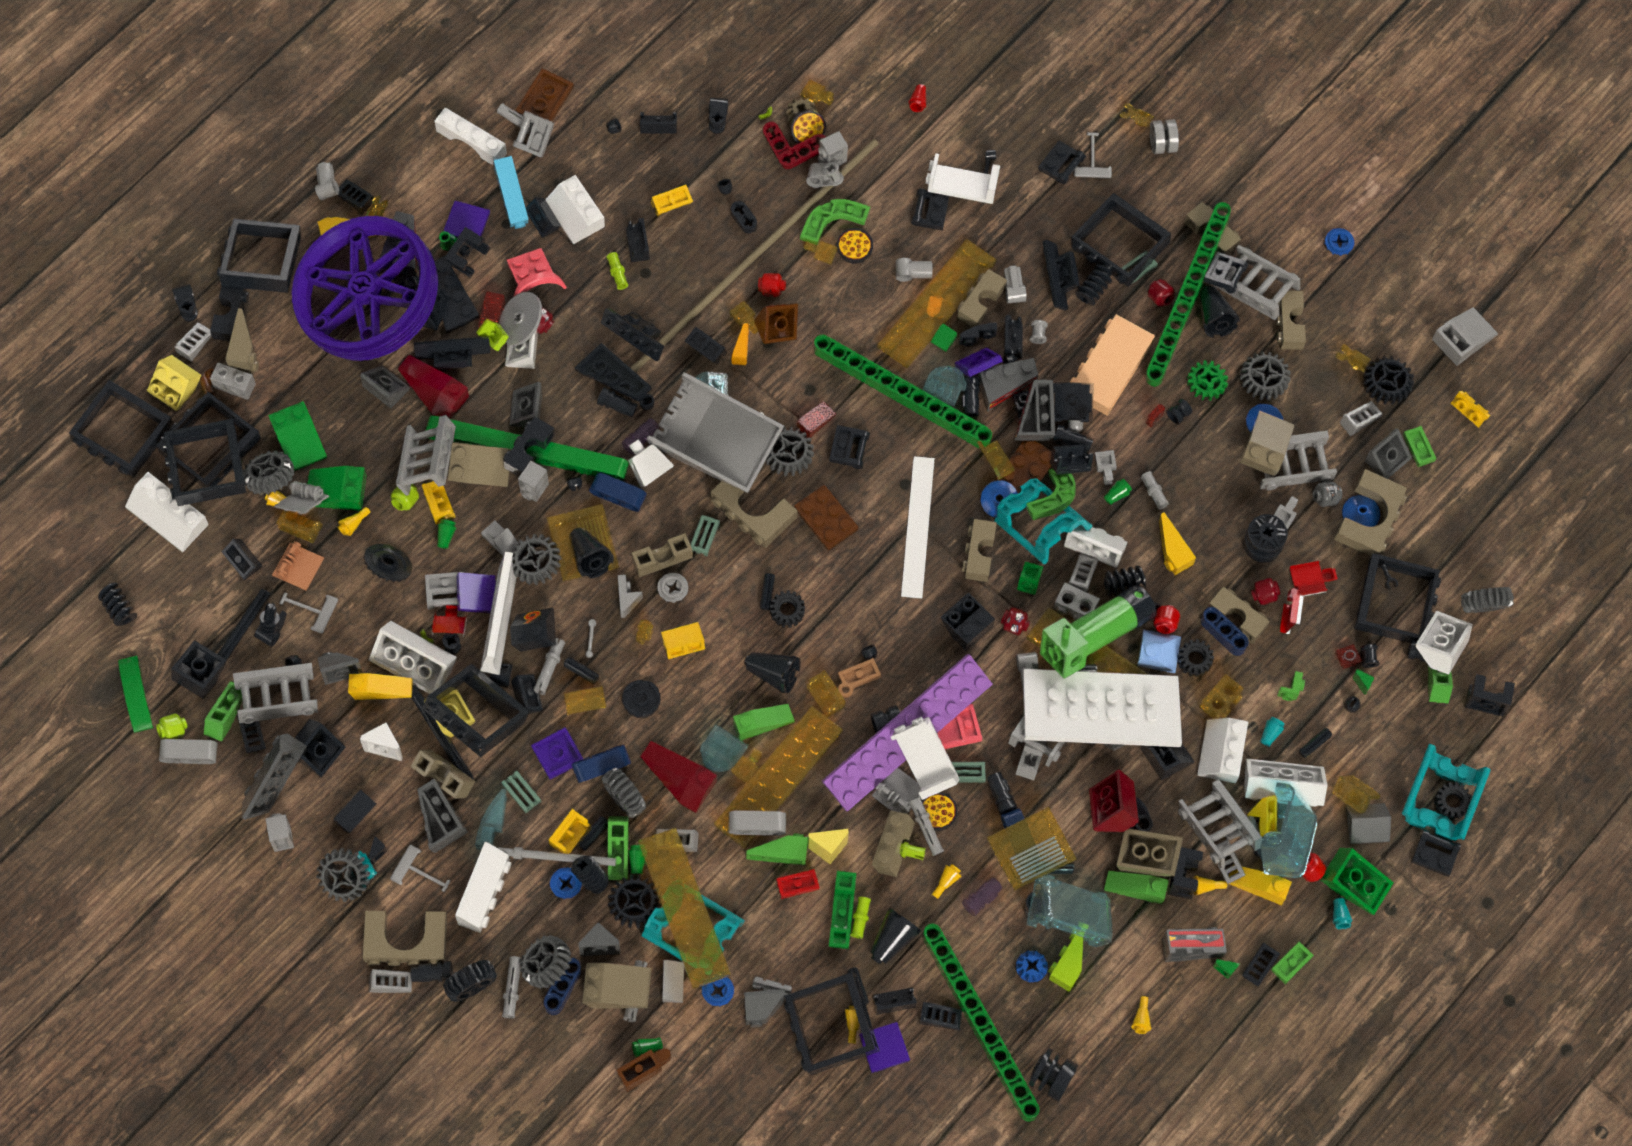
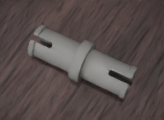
M1151 471L1144 473L1141 479L1148 489V495L1152 496L1158 509L1165 508L1169 505V502L1162 492L1161 485L1157 484Z

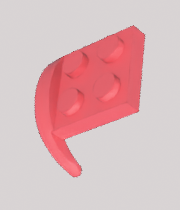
M542 248L507 259L508 267L517 284L514 296L546 283H554L562 286L564 289L567 288L564 281L553 273Z
M973 704L967 706L937 733L945 749L982 741Z

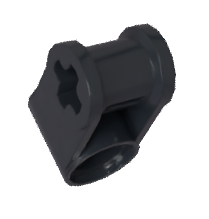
M710 97L709 129L715 134L722 133L725 130L728 99Z
M187 284L173 288L172 291L181 317L187 322L194 321L198 316V311L191 285Z

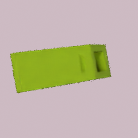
M1082 925L1079 930L1074 929L1069 937L1071 943L1068 947L1064 945L1059 953L1061 959L1058 963L1054 962L1048 971L1051 973L1049 980L1070 992L1082 971L1084 927Z

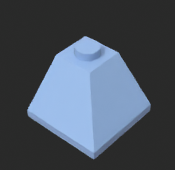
M1143 629L1137 666L1175 673L1181 636Z

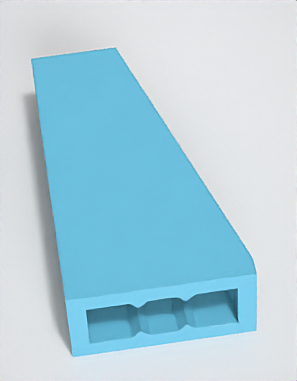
M512 156L494 160V171L510 227L515 226V229L525 227L529 219Z

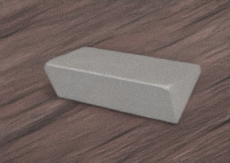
M664 960L663 1002L683 1003L684 963Z

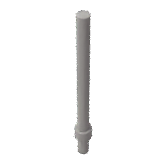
M499 847V850L514 859L533 858L574 862L578 857L584 856L524 850L522 847H514V849ZM591 856L598 865L616 866V858Z

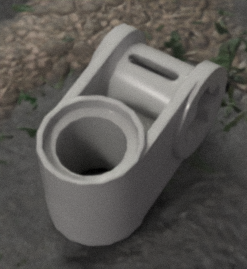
M836 162L813 163L810 166L806 181L809 186L814 188L838 186L843 182L844 176L839 172V166Z

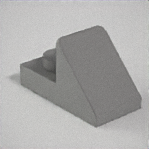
M496 521L492 522L481 532V535L502 556H504L505 551L510 553L516 551L514 545H520L508 528L504 529Z
M618 575L621 618H625L642 600L643 595L642 592H631L630 581H626V575Z

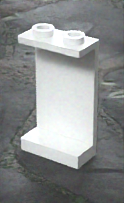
M935 153L934 161L930 160L928 171H931V173H927L925 184H929L928 192L993 204L1000 170L999 165L993 164L991 175L937 165L939 154Z
M922 717L916 718L912 721L911 725L907 727L901 725L894 729L895 732L892 734L891 739L897 740L921 788L919 795L922 800L958 784L959 776L929 717L924 719Z

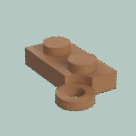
M874 658L838 672V677L841 681L838 687V694L843 698H849L852 696L854 688L881 678V673ZM844 687L849 688V692L844 693L842 689Z

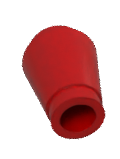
M921 84L916 85L909 100L910 109L914 112H922L926 108V87Z

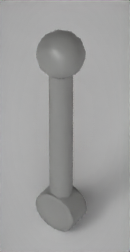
M591 619L588 622L590 632L588 651H586L585 653L586 657L591 658L593 656V652L591 650L593 641V631L594 627L596 626V621L594 619Z

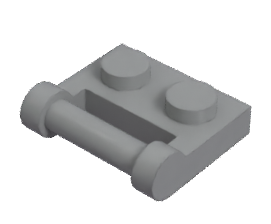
M524 111V119L517 139L513 142V146L543 157L555 123L531 112ZM530 121H535L528 142L524 144L523 141Z
M458 572L425 575L428 610L434 609V607L458 605L457 598L433 600V595L457 593Z

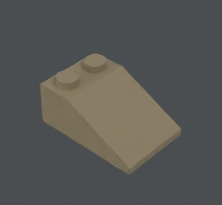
M238 308L226 355V362L229 367L254 376V372L258 371L259 361L256 358L243 310Z
M1259 411L1239 463L1275 476L1279 472L1295 425Z
M453 442L448 481L508 487L510 471L505 469L503 458L507 451L512 449Z
M1127 829L1124 831L1117 867L1121 872L1175 876L1183 838Z
M587 963L582 1003L592 1009L648 1008L651 968L609 963Z

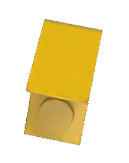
M1277 795L1262 798L1247 814V816L1260 817L1259 830L1261 837H1270L1277 833Z

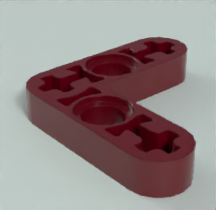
M767 122L763 126L764 136L784 169H792L819 155V144H817V141L826 138L823 134H816L790 148L775 122ZM769 128H772V130H774V133L776 135L775 138H773L772 134L769 132ZM777 142H783L784 147L782 149H776L775 144ZM801 148L809 150L808 154L804 156L800 155L799 151ZM786 157L790 159V163H787L785 161Z

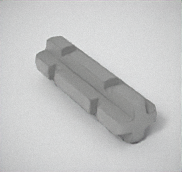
M755 977L752 984L754 989L760 990L762 988L763 991L785 989V995L791 994L792 987L784 984L782 986L781 983L767 979L764 981L760 977Z

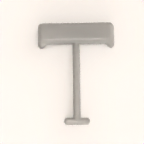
M1087 132L1086 135L1091 136V167L1077 166L1074 169V176L1111 178V166L1108 168L1094 167V136H1098L1099 133Z
M287 593L283 594L280 604L286 601L318 613L319 616L314 626L310 628L318 633L324 632L338 602L337 598L326 595V601L320 611L286 598Z
M409 845L390 879L402 885V879L408 869H411L443 886L442 892H445L450 880L443 883L411 866L417 854L421 853V850L413 845Z

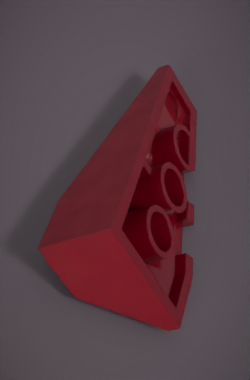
M411 355L398 368L400 374L409 386L413 388L419 399L433 416L441 417L446 415L451 419L469 397L468 387Z
M650 741L640 756L649 769L661 780L666 789L672 793L677 802L694 813H697L717 782V775L652 741Z

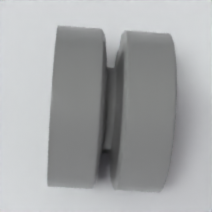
M1175 119L1164 120V123L1161 120L1151 121L1150 143L1153 154H1163L1165 150L1167 153L1178 151L1179 137Z

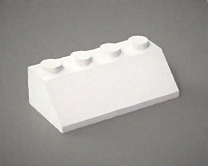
M149 472L134 486L125 506L181 552H184L208 526L206 517L190 504L178 506L176 499L172 500L170 489Z
M390 621L380 629L369 661L398 677L412 678V685H416L421 690L431 694L445 683L457 657Z
M1246 759L1245 797L1251 800H1259L1277 795V802L1301 803L1314 807L1318 805L1324 806L1327 791L1324 767Z
M487 842L483 845L455 914L459 926L481 933L482 928H486L490 919L488 917L489 911L494 909L497 902L495 898L497 891L501 892L504 885L503 876L505 873L508 874L511 867L509 855Z

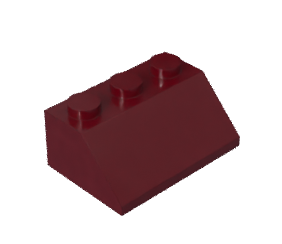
M1120 769L1089 789L1094 831L1124 832L1139 822L1134 781Z

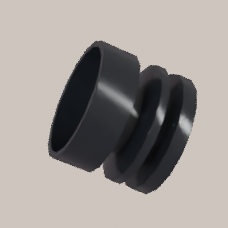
M1263 514L1254 518L1249 524L1243 540L1244 550L1247 555L1254 561L1261 563L1277 559L1287 540L1288 532L1286 525L1280 518L1270 514Z
M1048 1048L1036 1063L1031 1073L1029 1086L1033 1087L1037 1080L1041 1081L1037 1090L1041 1091L1045 1085H1048L1047 1096L1059 1102L1079 1064L1067 1058L1060 1065L1058 1063L1060 1053H1057L1054 1060H1052L1050 1056L1053 1050Z

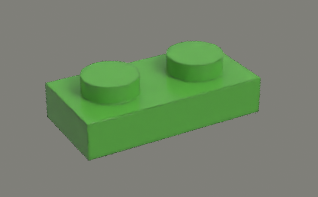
M1422 426L1403 433L1417 467L1436 461L1437 458Z
M1298 942L1271 971L1286 984L1314 955Z

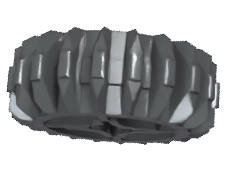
M1263 351L1260 352V356L1256 352L1253 354V358L1249 356L1246 360L1247 362L1243 363V368L1240 371V381L1243 382V388H1247L1246 392H1253V398L1256 395L1260 396V401L1263 397H1266L1269 401L1271 396L1276 399L1278 394L1282 395L1284 390H1287L1288 383L1291 380L1289 377L1291 372L1287 370L1289 366L1288 364H1283L1284 358L1278 360V354L1273 357L1271 352L1265 355ZM1264 365L1262 368H1257L1256 366ZM1265 370H1266V375H1267V376H1266V381H1264V380H1265V377H1264ZM1277 383L1274 386L1266 387L1268 384Z
M792 426L786 431L784 427L767 457L766 465H771V471L777 469L778 475L784 472L785 477L789 472H791L792 476H795V471L801 474L802 468L807 470L808 464L812 463L811 458L814 457V452L812 451L814 445L810 444V438H806V432L800 434V429L798 428L796 431H793ZM780 443L781 449L778 450V453L774 454L775 446ZM785 449H786V450H789V452H790V450H791V451H792V454H791V453H788V451H787V453H786V452H785ZM803 449V456L797 460L796 454L799 453V450Z
M276 450L273 453L270 451L266 454L261 453L260 456H255V459L249 460V464L245 465L243 470L245 485L249 491H252L254 494L259 493L260 496L264 493L267 495L270 492L276 493L277 490H282L283 486H288V482L292 481V477L295 475L294 465L288 455H285L283 452L278 453Z
M533 534L532 539L526 536V541L524 542L519 539L520 545H514L516 551L511 552L513 553L512 566L515 570L514 575L520 577L521 582L526 581L528 585L534 582L538 586L539 580L545 584V578L547 577L552 580L551 574H557L555 568L561 566L558 561L562 560V557L558 555L560 550L556 548L557 544L551 542L552 540L549 537L545 539L542 534L539 538L536 534ZM535 547H542L547 550L536 551ZM534 554H535V556H536L537 559H538V560L536 561V562H537V565L535 564V562H533V561H534L533 559L535 558V557H534ZM535 568L537 572H528L524 569Z
M1509 587L1474 590L1461 596V606L1466 613L1489 612L1506 609L1514 605V596Z
M613 768L605 773L602 777V783L618 807L631 818L641 814L646 808V803L626 774L618 768Z
M340 848L339 851L334 849L331 851V854L327 853L324 856L325 859L320 860L321 865L317 867V871L320 873L316 875V878L321 879L318 886L325 887L322 893L329 892L328 898L335 895V901H339L340 898H342L343 902H346L348 898L352 901L356 896L360 897L362 891L367 889L366 884L370 882V879L367 877L370 875V872L365 871V869L369 867V864L363 865L362 862L365 859L364 857L357 858L358 852L352 855L351 849H348L346 853L344 848ZM344 861L347 862V864L345 866H341L339 864L336 865L333 862ZM352 868L355 869L357 876L353 873ZM346 870L345 875H344L345 878H343V879L340 881V879L342 878V872H344V871ZM330 874L333 876L334 882L331 880ZM342 884H346V885H348V886L351 885V886H353V888L344 889V888H341L340 885H342Z
M543 935L542 939L537 938L536 943H531V947L525 949L526 954L522 955L523 961L519 963L524 980L531 986L540 989L543 987L548 988L549 985L554 986L555 981H561L560 977L562 975H566L565 970L570 968L568 963L572 961L570 958L571 952L568 945L562 939L552 935Z

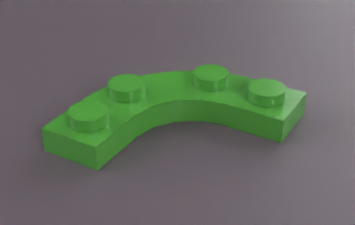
M846 199L830 200L829 203L822 206L819 205L808 216L800 240L818 245L826 225L837 219L849 220L865 225L870 212V206Z
M1053 469L1049 470V477L1056 489L1050 496L1026 503V509L1033 520L1061 513L1062 510L1071 504L1076 493L1075 480L1071 473L1057 475Z

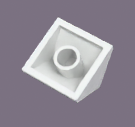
M537 330L530 339L521 345L512 346L507 344L505 366L535 368Z
M387 723L361 736L360 741L365 752L402 761L403 756L400 747Z

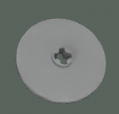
M531 292L519 293L505 306L499 321V325L509 336L505 343L512 346L521 345L530 339L537 330L542 316V304L535 294Z

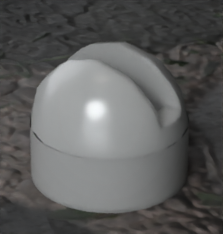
M1068 420V427L1070 431L1079 433L1083 429V422Z

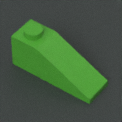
M1428 665L1429 702L1449 703L1453 688L1452 673L1450 672L1448 675L1432 669Z
M229 682L206 716L205 736L222 741L230 730L238 713L237 710H239L243 702L241 690H235L234 682Z
M788 704L755 709L733 716V725L739 741L795 722Z
M609 816L608 857L616 858V866H608L609 880H622L623 877L628 880L629 816Z
M803 834L782 837L747 850L746 859L805 865L808 837H804Z
M1108 871L1104 890L1162 905L1169 880L1151 875Z

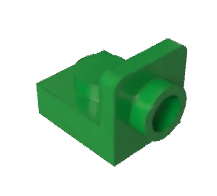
M1025 561L1017 590L1035 595L1043 566Z

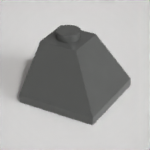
M327 652L318 657L325 685L349 679V674H363L358 658L337 652Z
M785 989L744 992L746 1025L761 1027L763 1026L762 1024H766L785 1002Z

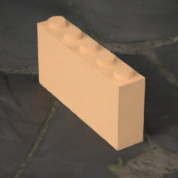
M1117 314L1113 320H1108L1105 326V333H1100L1095 342L1097 343L1095 349L1091 348L1086 356L1088 360L1086 363H1081L1077 370L1078 376L1076 378L1073 377L1070 381L1094 383L1093 408L1107 416L1152 346L1155 335Z

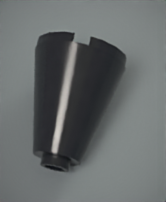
M1208 285L1203 287L1199 292L1204 332L1211 338H1215L1214 335L1223 337L1230 334L1238 327L1237 322H1240L1238 314L1215 286Z
M576 528L570 533L569 540L580 575L593 579L605 574L609 570L608 566L610 563L613 564L614 561L610 549L585 528Z
M752 652L750 655H747L744 665L747 671L786 694L790 693L797 681L795 673L796 671L800 672L801 661L796 656Z
M889 907L871 947L870 953L873 954L871 959L878 964L882 962L886 964L918 936L922 930Z

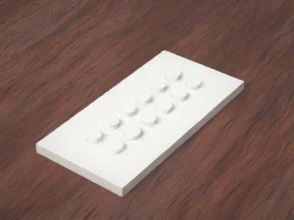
M1023 670L1024 740L1181 747L1182 745L1178 676L1077 671L1063 679L1056 670Z

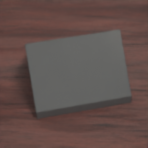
M383 365L363 372L360 375L363 387L389 408H392L410 389V386Z
M540 382L513 391L510 426L525 427L534 417L540 419L542 387Z
M1395 428L1369 451L1365 462L1378 475L1388 479L1406 464L1412 456L1399 429Z
M1385 803L1346 805L1350 844L1390 842L1391 815Z
M597 923L579 942L580 957L620 954L619 940L600 923Z

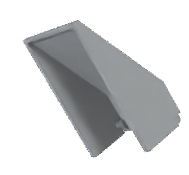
M683 372V381L676 392L682 398L674 396L668 407V410L673 412V415L665 412L658 425L664 431L656 429L652 437L648 435V443L650 445L654 444L667 455L748 493L784 425Z

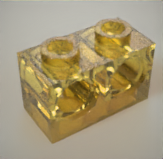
M1225 674L1203 699L1199 708L1213 719L1226 718L1231 712L1229 708L1232 704L1237 705L1243 698L1241 694L1244 688ZM1230 689L1233 695H1227L1224 690ZM1218 703L1222 708L1215 709L1212 704Z

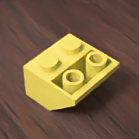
M171 355L159 360L147 392L175 411H178L196 390L201 374Z

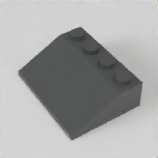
M288 733L277 736L272 743L273 748L264 757L262 768L255 773L253 777L255 780L252 786L250 785L244 793L245 798L242 802L243 819L246 820L270 812L303 754L306 745Z

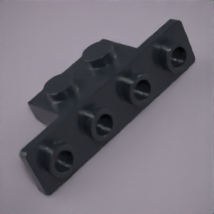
M1044 240L1043 252L1046 258V269L1053 297L1052 302L1055 308L1066 311L1068 310L1066 293L1080 286L1075 256L1071 251L1059 256L1057 244Z
M609 307L605 309L601 324L654 361L660 360L664 345L655 340L660 336L661 331L654 324L647 322L634 312L620 316Z
M489 337L415 342V358H434L435 369L472 367V355L490 353Z

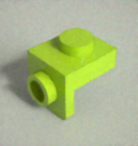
M486 319L477 331L478 336L489 337L490 346L496 351H499L509 338L501 325L489 319Z

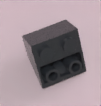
M969 592L940 617L952 638L965 651L992 629L995 618Z
M1183 744L1181 747L1141 746V751L1161 781L1195 762Z

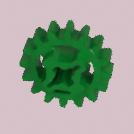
M1204 360L1203 365L1199 362L1196 363L1195 367H1191V373H1188L1187 376L1189 379L1187 385L1191 386L1189 391H1195V397L1201 395V400L1208 397L1209 401H1211L1213 396L1218 399L1220 394H1224V388H1227L1228 385L1226 382L1228 376L1224 375L1226 370H1220V364L1214 366V361L1207 364L1206 360Z

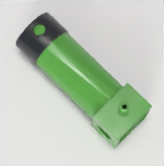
M1135 585L1072 623L1062 618L1043 629L1040 654L1065 679L1085 667L1088 655L1154 619L1156 616L1154 602L1144 588Z

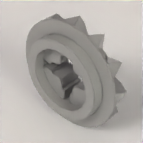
M678 573L666 574L658 582V593L666 602L675 603L679 600L682 601L687 595V580ZM676 583L677 591L674 590L670 594V588L668 586L672 587Z

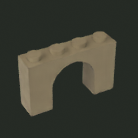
M1365 469L1354 492L1374 500L1381 507L1383 522L1378 526L1367 527L1345 517L1338 528L1334 540L1369 556L1372 553L1383 554L1387 543H1385L1386 537L1390 538L1394 529L1391 525L1393 521H1397L1401 511H1398L1399 506H1403L1406 501L1407 495H1405L1407 488Z
M721 481L711 491V502L715 507L722 508L730 520H735L743 532H748L753 536L752 539L758 545L766 548L797 518V510L785 499H782L769 513L763 516L748 515L738 504V500L744 491Z
M365 911L363 960L365 963L371 966H378L380 963H388L390 966H399L400 963H408L409 966H418L420 963H431L433 965L437 964V962L444 964L447 937L446 912L426 911L425 933L422 941L413 949L398 950L387 942L386 911Z

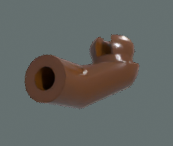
M214 369L205 371L200 380L205 394L207 392L212 395L215 394L210 380Z

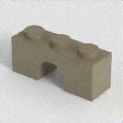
M1201 202L1186 215L1184 223L1198 235L1206 229L1213 209ZM1226 226L1216 253L1220 252L1226 255L1232 253L1241 240L1238 233ZM1217 227L1211 228L1214 232L1220 231Z
M990 269L985 274L982 273L979 276L976 287H972L969 290L968 298L965 302L962 301L957 308V319L970 327L980 325L986 316L987 308L979 300L990 298L996 302L1006 288L1007 280Z
M1288 291L1278 303L1279 316L1276 318V325L1279 326L1280 331L1277 333V342H1280L1281 349H1303L1306 343L1305 325L1295 324L1290 319L1291 316H1301L1303 312V291Z
M974 519L973 525H969L968 536L971 537V541L966 543L965 554H968V561L964 560L962 572H966L965 579L988 582L991 558L982 556L978 549L982 546L993 547L997 522Z
M686 533L668 539L667 544L661 548L651 550L649 546L632 552V562L638 577L693 558L692 548Z
M1224 586L1208 606V608L1214 607L1218 609L1225 617L1229 614L1239 615L1243 621L1239 630L1246 635L1248 641L1252 644L1264 632L1270 622L1263 613L1255 611L1250 603L1245 600L1242 601L1233 590L1226 589Z
M420 750L411 765L414 770L424 777H431L441 782V789L455 799L466 798L475 783V780L432 750Z
M890 810L872 862V866L878 873L897 877L903 860L900 856L902 841H909L915 825L909 814Z

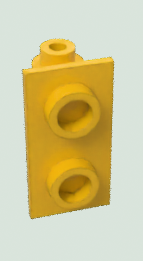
M1459 391L1451 404L1479 428L1490 417L1489 411L1485 410L1480 404H1474L1476 401L1467 392Z

